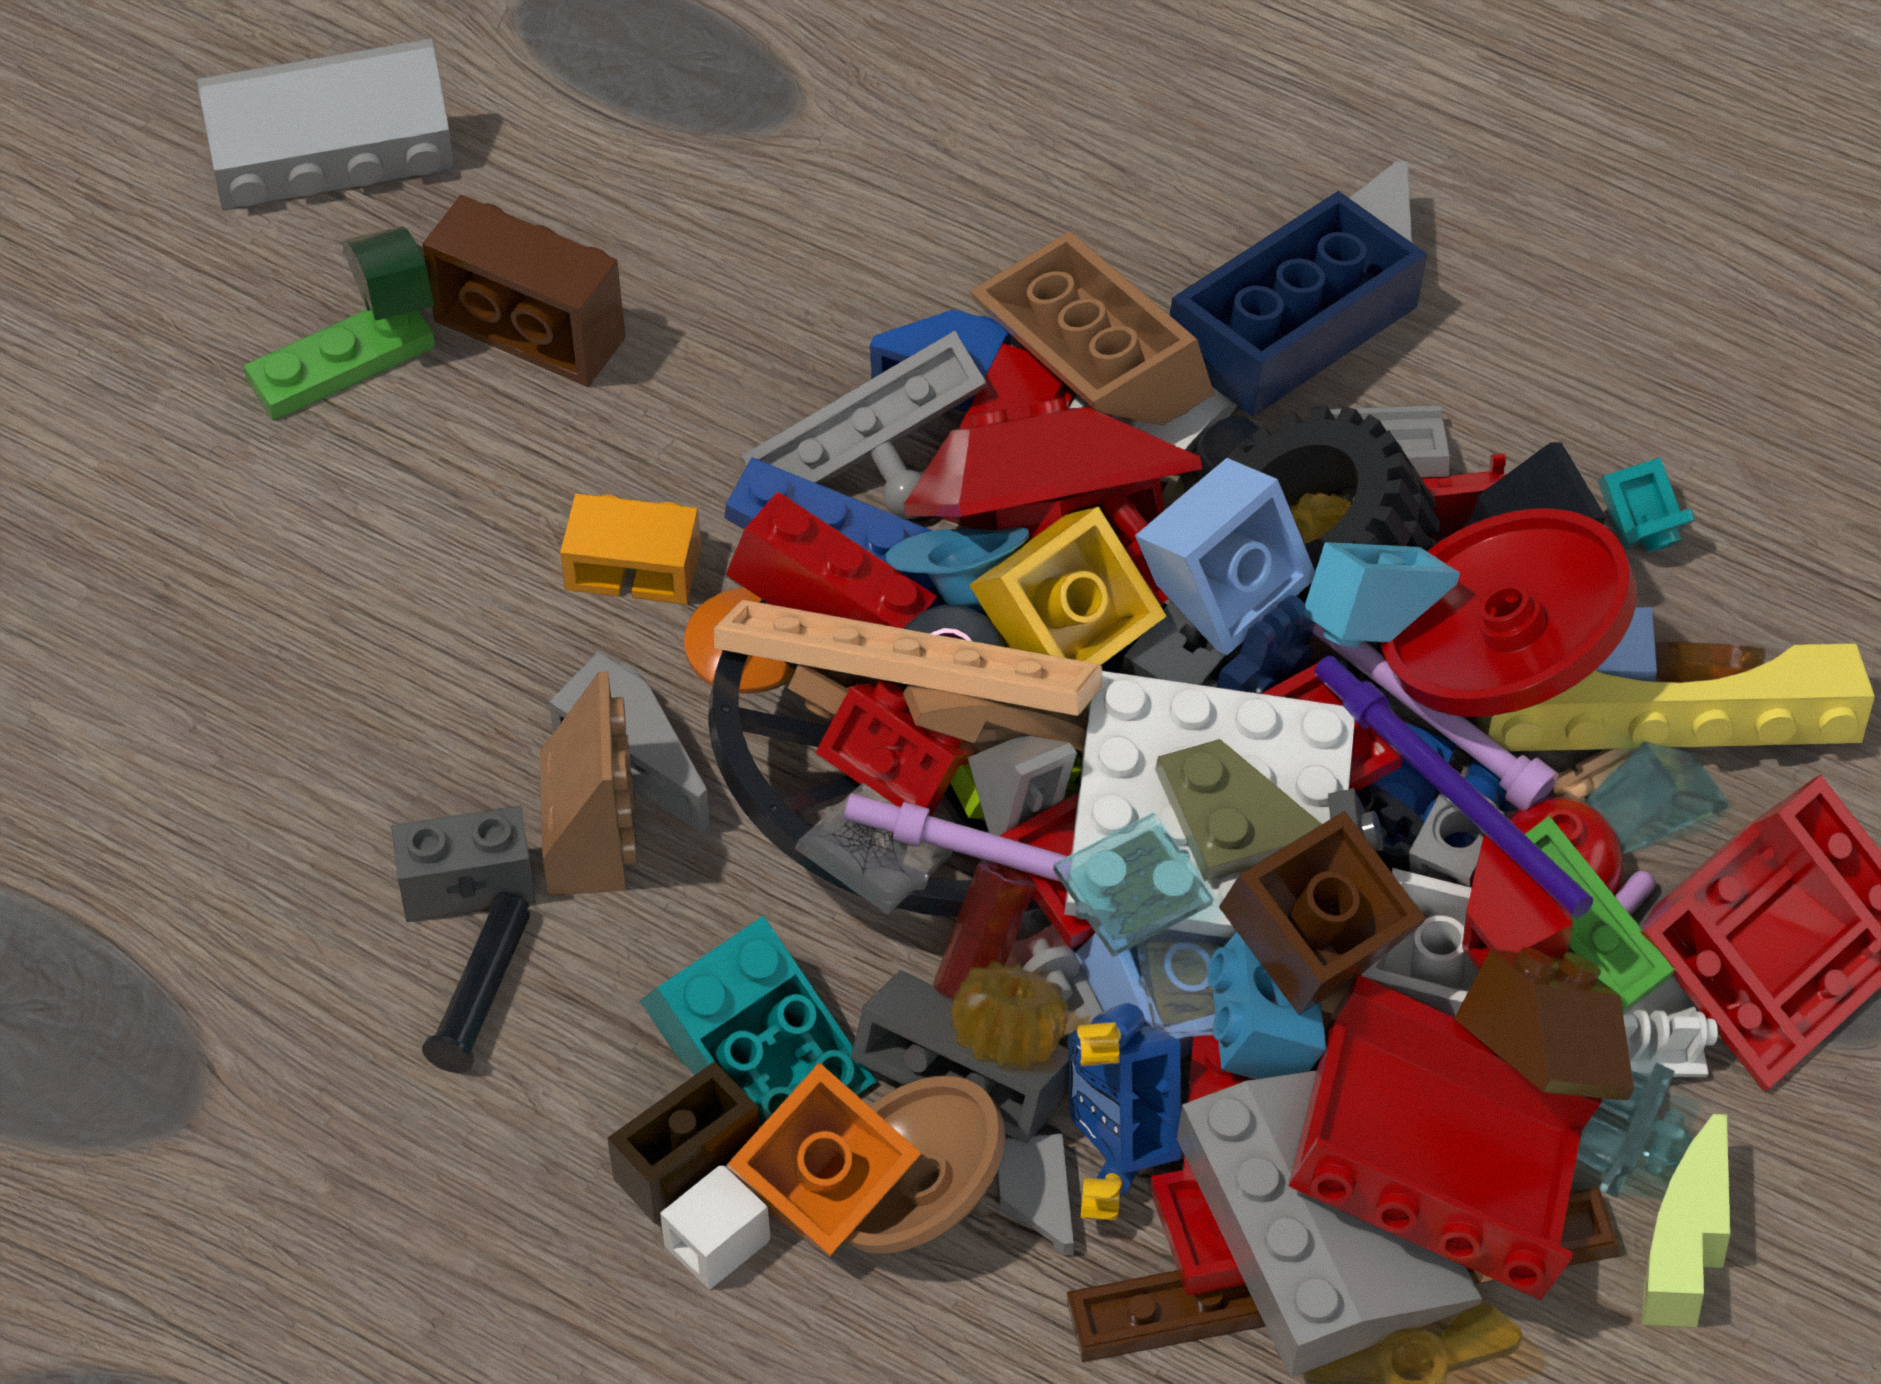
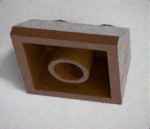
M1345 811L1239 874L1219 905L1220 910L1298 1015L1352 983L1358 974L1364 973L1426 920L1425 916Z
M1523 947L1520 953L1490 949L1454 1018L1459 1024L1542 1092L1628 1101L1634 1091L1621 998L1618 993L1599 979L1601 970L1595 964L1573 953H1565L1563 958L1549 957L1530 947Z

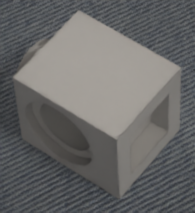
M1441 793L1409 851L1410 872L1472 888L1484 833ZM1484 796L1492 805H1494L1498 809V807L1493 801ZM1456 832H1465L1476 838L1475 842L1463 848H1455L1444 842L1445 838Z

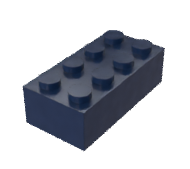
M1337 191L1172 297L1169 316L1197 339L1211 386L1254 417L1414 310L1418 305L1428 254L1343 193Z

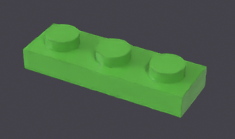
M364 310L243 365L246 381L274 421L435 347L433 331L418 310L375 321L371 311Z
M1548 816L1525 835L1593 897V904L1587 913L1579 918H1574L1571 915L1573 929L1571 930L1569 951L1589 960L1601 970L1599 979L1620 995L1624 1015L1671 979L1675 969L1662 953L1640 933L1642 929L1550 816Z

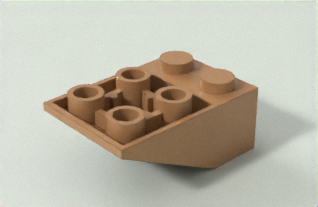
M606 671L597 673L540 751L542 855L548 895L625 891V865L637 864L636 832L632 810H635L633 772H631L629 737L626 735L624 697H611L609 673Z

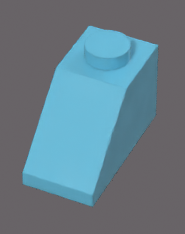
M1325 542L1306 599L1305 616L1325 629L1323 633L1325 638L1342 646L1357 648L1360 647L1362 641L1390 642L1456 586L1460 572L1421 547Z

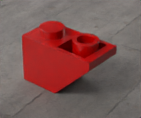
M1484 834L1466 910L1462 942L1463 951L1478 970H1480L1490 949L1520 953L1523 947H1530L1549 957L1563 958L1564 954L1568 953L1571 930L1573 929L1570 913L1553 897L1549 896L1538 883Z

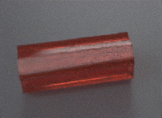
M978 862L933 982V986L939 993L949 996L958 1003L977 1008L982 1005L990 1006L1036 886L1031 877L1011 867L994 862Z

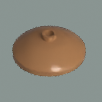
M934 1076L916 1080L889 1092L870 1106L871 1109L922 1154L845 1240L847 1244L858 1250L870 1253H893L919 1247L939 1238L958 1225L985 1196L995 1178L1005 1146V1125L1001 1111L995 1101L982 1087L965 1078Z

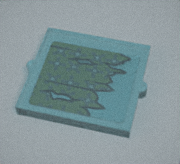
M1154 812L1054 863L1053 871L1077 904L1076 916L1079 919L1088 920L1112 957L1210 907L1214 900L1190 866V853L1187 850H1179Z

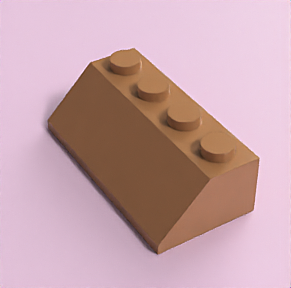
M1071 231L970 290L972 300L1098 412L1164 426L1214 395L1197 339Z

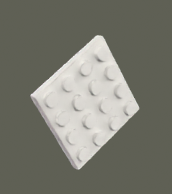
M1102 671V687L1089 702L1064 914L1109 921L1110 917L1116 914L1117 906L1110 904L1112 898H1101V896L1108 889L1119 886L1126 875L1124 863L1120 858L1110 853L1146 834H1153L1172 861L1171 863L1160 865L1154 871L1152 881L1156 891L1164 897L1176 899L1185 896L1192 890L1197 899L1194 903L1153 923L1149 927L1231 938L1236 930L1220 910L1219 905L1239 874L1246 870L1204 881L1155 771L1158 756L1221 739L1323 824L1330 820L1328 793L1348 790L1355 719L1344 706ZM1138 853L1135 857H1133V858H1131V859H1129V860H1126L1125 862H1132V861H1135V860H1136L1138 857H1140V856H1147V855H1144V854H1142V853ZM1153 899L1150 903L1146 904L1145 906H1151L1153 903L1158 901V899ZM1124 916L1118 920H1115V922L1123 923L1124 919L1128 918L1129 916Z

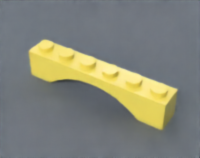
M1856 643L1793 645L1775 659L1747 672L1715 680L1683 683L1652 682L1593 671L1577 685L1543 703L1516 712L1476 717L1478 728L1507 751L1862 743L1875 696Z

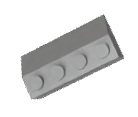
M432 38L197 79L222 210L455 169L449 126Z

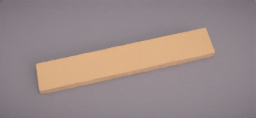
M747 600L740 601L714 627L715 649L1076 716L1081 713L1102 687V666L1094 663Z

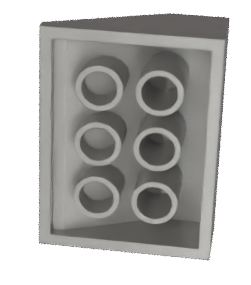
M1317 1070L1244 1081L1182 1105L1177 1133V1141L1290 1378L1480 1305L1482 1300L1465 1266L1288 1187Z

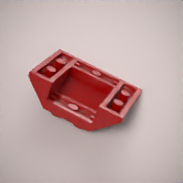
M1065 397L1030 403V416L1009 419L1007 409L970 415L972 427L952 430L904 502L906 516L962 517L1201 470L1202 464L1201 458L1198 455L1092 408H1067Z
M1822 775L1813 778L1735 834L1653 907L1640 932L1662 953L1675 969L1672 976L1700 1012L1705 1015V1018H1711L1716 1021L1718 1035L1762 1091L1770 1089L1881 987V851Z

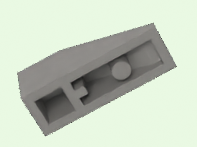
M597 652L549 701L553 733L597 673L608 671L611 697H624L626 735L629 737L634 790L700 833H703L710 826L707 788L650 686L634 667L626 663L618 665Z

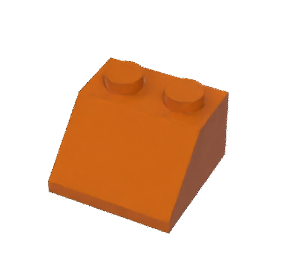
M818 1063L727 1164V1169L768 1207V1212L774 1218L831 1257L922 1153L821 1063Z

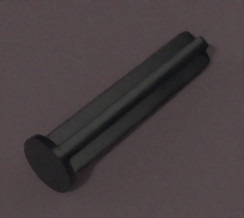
M503 893L495 899L435 1035L426 1038L422 1046L423 1055L436 1067L453 1073H464L472 1068L475 1059L471 1050L530 918L529 903L524 898Z

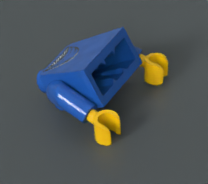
M1122 1003L1098 1014L1093 1018L1091 1024L1078 1025L1077 1030L1070 1034L1065 1048L1068 1049L1069 1112L1072 1121L1101 1152L1105 1160L1097 1178L1084 1177L1081 1218L1116 1221L1119 1215L1120 1196L1129 1190L1139 1170L1181 1160V1147L1177 1141L1181 1116L1180 1041L1175 1037L1144 1025L1145 1016L1143 1011L1137 1005L1131 1003Z

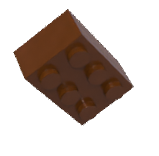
M464 195L458 197L422 243L434 306H432L433 317L436 323L586 387L591 385L626 338L618 261L599 248L586 247L557 235L546 226L533 225L505 213L501 208L493 204H483Z

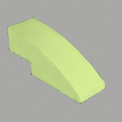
M1713 1114L1689 1145L1670 1180L1658 1212L1643 1288L1641 1325L1697 1327L1704 1296L1703 1267L1723 1268L1730 1238L1726 1114Z

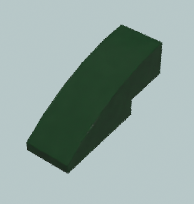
M400 226L342 242L344 254L366 309L372 312L375 321L434 306L425 261L407 228Z

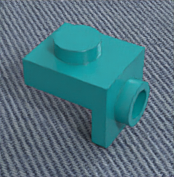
M1661 457L1604 475L1597 481L1618 539L1624 550L1642 544L1646 553L1670 547L1682 541L1679 532L1696 520L1691 508L1680 511Z

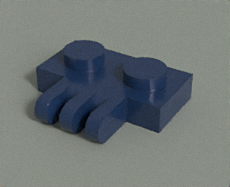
M1294 595L1287 596L1277 605V608L1271 609L1264 615L1262 621H1257L1248 629L1241 653L1221 669L1216 688L1261 694L1278 685L1285 678L1289 679L1305 670L1313 655V649L1308 645L1316 623L1305 616L1306 608L1301 599Z

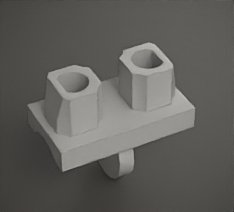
M1053 925L1046 927L1040 933L1028 939L1006 941L997 944V956L1036 1034L1065 1047L1068 1037L1074 1030H1077L1078 1025L1091 1024L1093 1018L1103 1012L1080 967L1074 950L1066 945Z

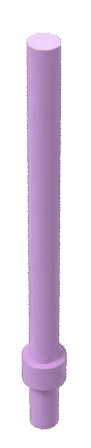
M853 793L848 798L843 819L894 833L893 840L915 847H919L922 841L1068 884L1071 857L929 816L930 809L908 802H903L902 807H898Z

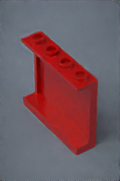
M1358 974L1330 1016L1325 1036L1326 1051L1319 1060L1288 1187L1538 1300H1542L1572 1260L1573 1252L1561 1247L1560 1243L1581 1133L1601 1105L1602 1098L1542 1092L1459 1024L1454 1017Z

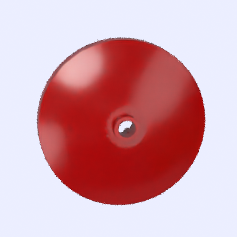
M1527 509L1496 515L1453 533L1427 551L1460 572L1456 586L1393 640L1380 643L1384 657L1397 683L1406 694L1421 705L1438 712L1465 717L1494 716L1516 712L1543 703L1577 685L1612 654L1628 630L1637 603L1636 577L1618 538L1603 524L1590 517L1559 509Z

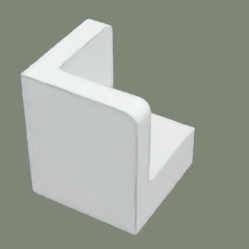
M718 1166L660 1213L664 1247L709 1290L765 1246L771 1238L768 1207L725 1166Z

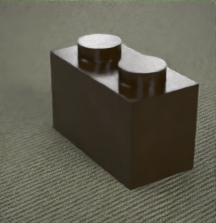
M714 1061L607 1138L614 1181L656 1224L661 1220L660 1213L714 1169L718 1166H725L727 1168L730 1160L759 1129L757 1105Z

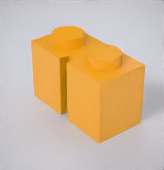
M575 493L560 551L565 590L620 597L626 570L631 568L637 569L632 586V598L688 605L701 549L698 508L682 506L674 502L654 503L621 499L613 495L594 496Z

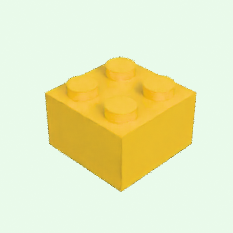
M1099 507L1063 516L969 584L990 620L1002 634L1008 648L1098 664V666L1166 617L1160 604Z

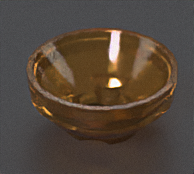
M1655 642L1656 676L1663 682L1673 683L1715 680L1747 672L1764 664L1766 649L1730 644Z

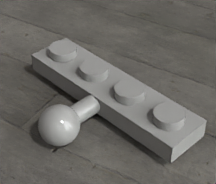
M953 331L741 456L746 465H748L751 457L819 485L828 482L871 456L886 481L883 499L887 509L893 515L900 518L914 519L919 516H906L904 502L922 474L914 470H907L892 443L988 387L956 331Z

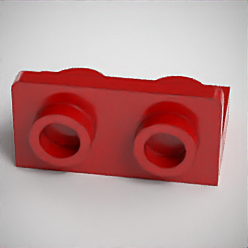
M880 680L879 682L851 686L815 753L888 804L902 807L903 802H908L930 809L929 816H932L958 767L969 764L968 757L979 753V749L965 740L915 725L906 699L903 696L905 689L891 681Z

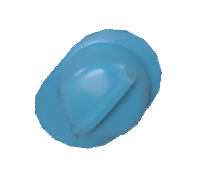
M1014 527L1000 530L960 528L924 532L906 538L892 546L886 553L887 564L896 570L927 573L948 605H962L975 611L984 612L985 610L969 584L1018 550V547L1029 538V531L1026 528Z

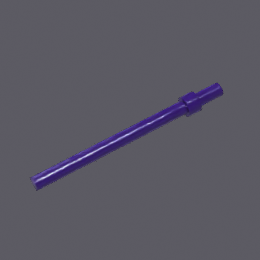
M1327 656L1317 664L1314 670L1315 676L1343 701L1342 706H1344L1361 728H1372L1574 918H1579L1588 912L1593 904V897L1389 709V699L1369 681L1360 682L1333 656Z

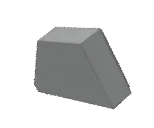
M1062 1134L1033 1136L1028 1143L1016 1138H1005L1004 1151L997 1170L1001 1210L1021 1225L1026 1223L1053 1243V1248L1063 1256L1074 1255Z

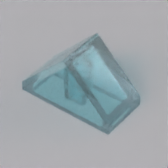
M1646 741L1584 801L1608 820L1619 836L1622 854L1725 810L1728 804V800L1695 754Z

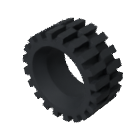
M1328 406L1312 408L1310 421L1303 422L1298 414L1294 412L1280 418L1282 430L1271 435L1266 426L1251 435L1257 444L1251 450L1245 453L1237 446L1226 457L1278 479L1292 515L1322 495L1344 488L1357 487L1354 500L1343 518L1327 533L1304 544L1315 572L1325 542L1421 547L1428 551L1434 546L1428 536L1439 534V519L1432 510L1437 508V505L1422 478L1390 430L1386 431L1381 421L1370 414L1363 420L1357 409L1342 407L1336 419ZM1312 582L1296 595L1302 602L1307 599Z

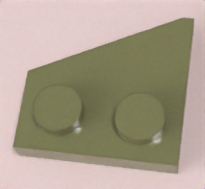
M1221 739L1158 756L1155 771L1204 881L1249 869L1322 825V823Z

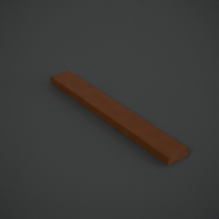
M1599 1187L1570 1193L1560 1243L1561 1247L1573 1252L1572 1260L1567 1266L1617 1256L1618 1242ZM1466 1267L1474 1284H1480L1474 1270ZM1178 1270L1067 1292V1306L1082 1362L1265 1326L1246 1284L1186 1296Z

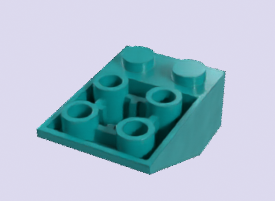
M764 915L639 1000L675 1055L693 1075H696L715 1061L750 1097L758 1108L759 1128L818 1063H821L856 1095L876 1082L866 1066L851 1060L853 1046Z

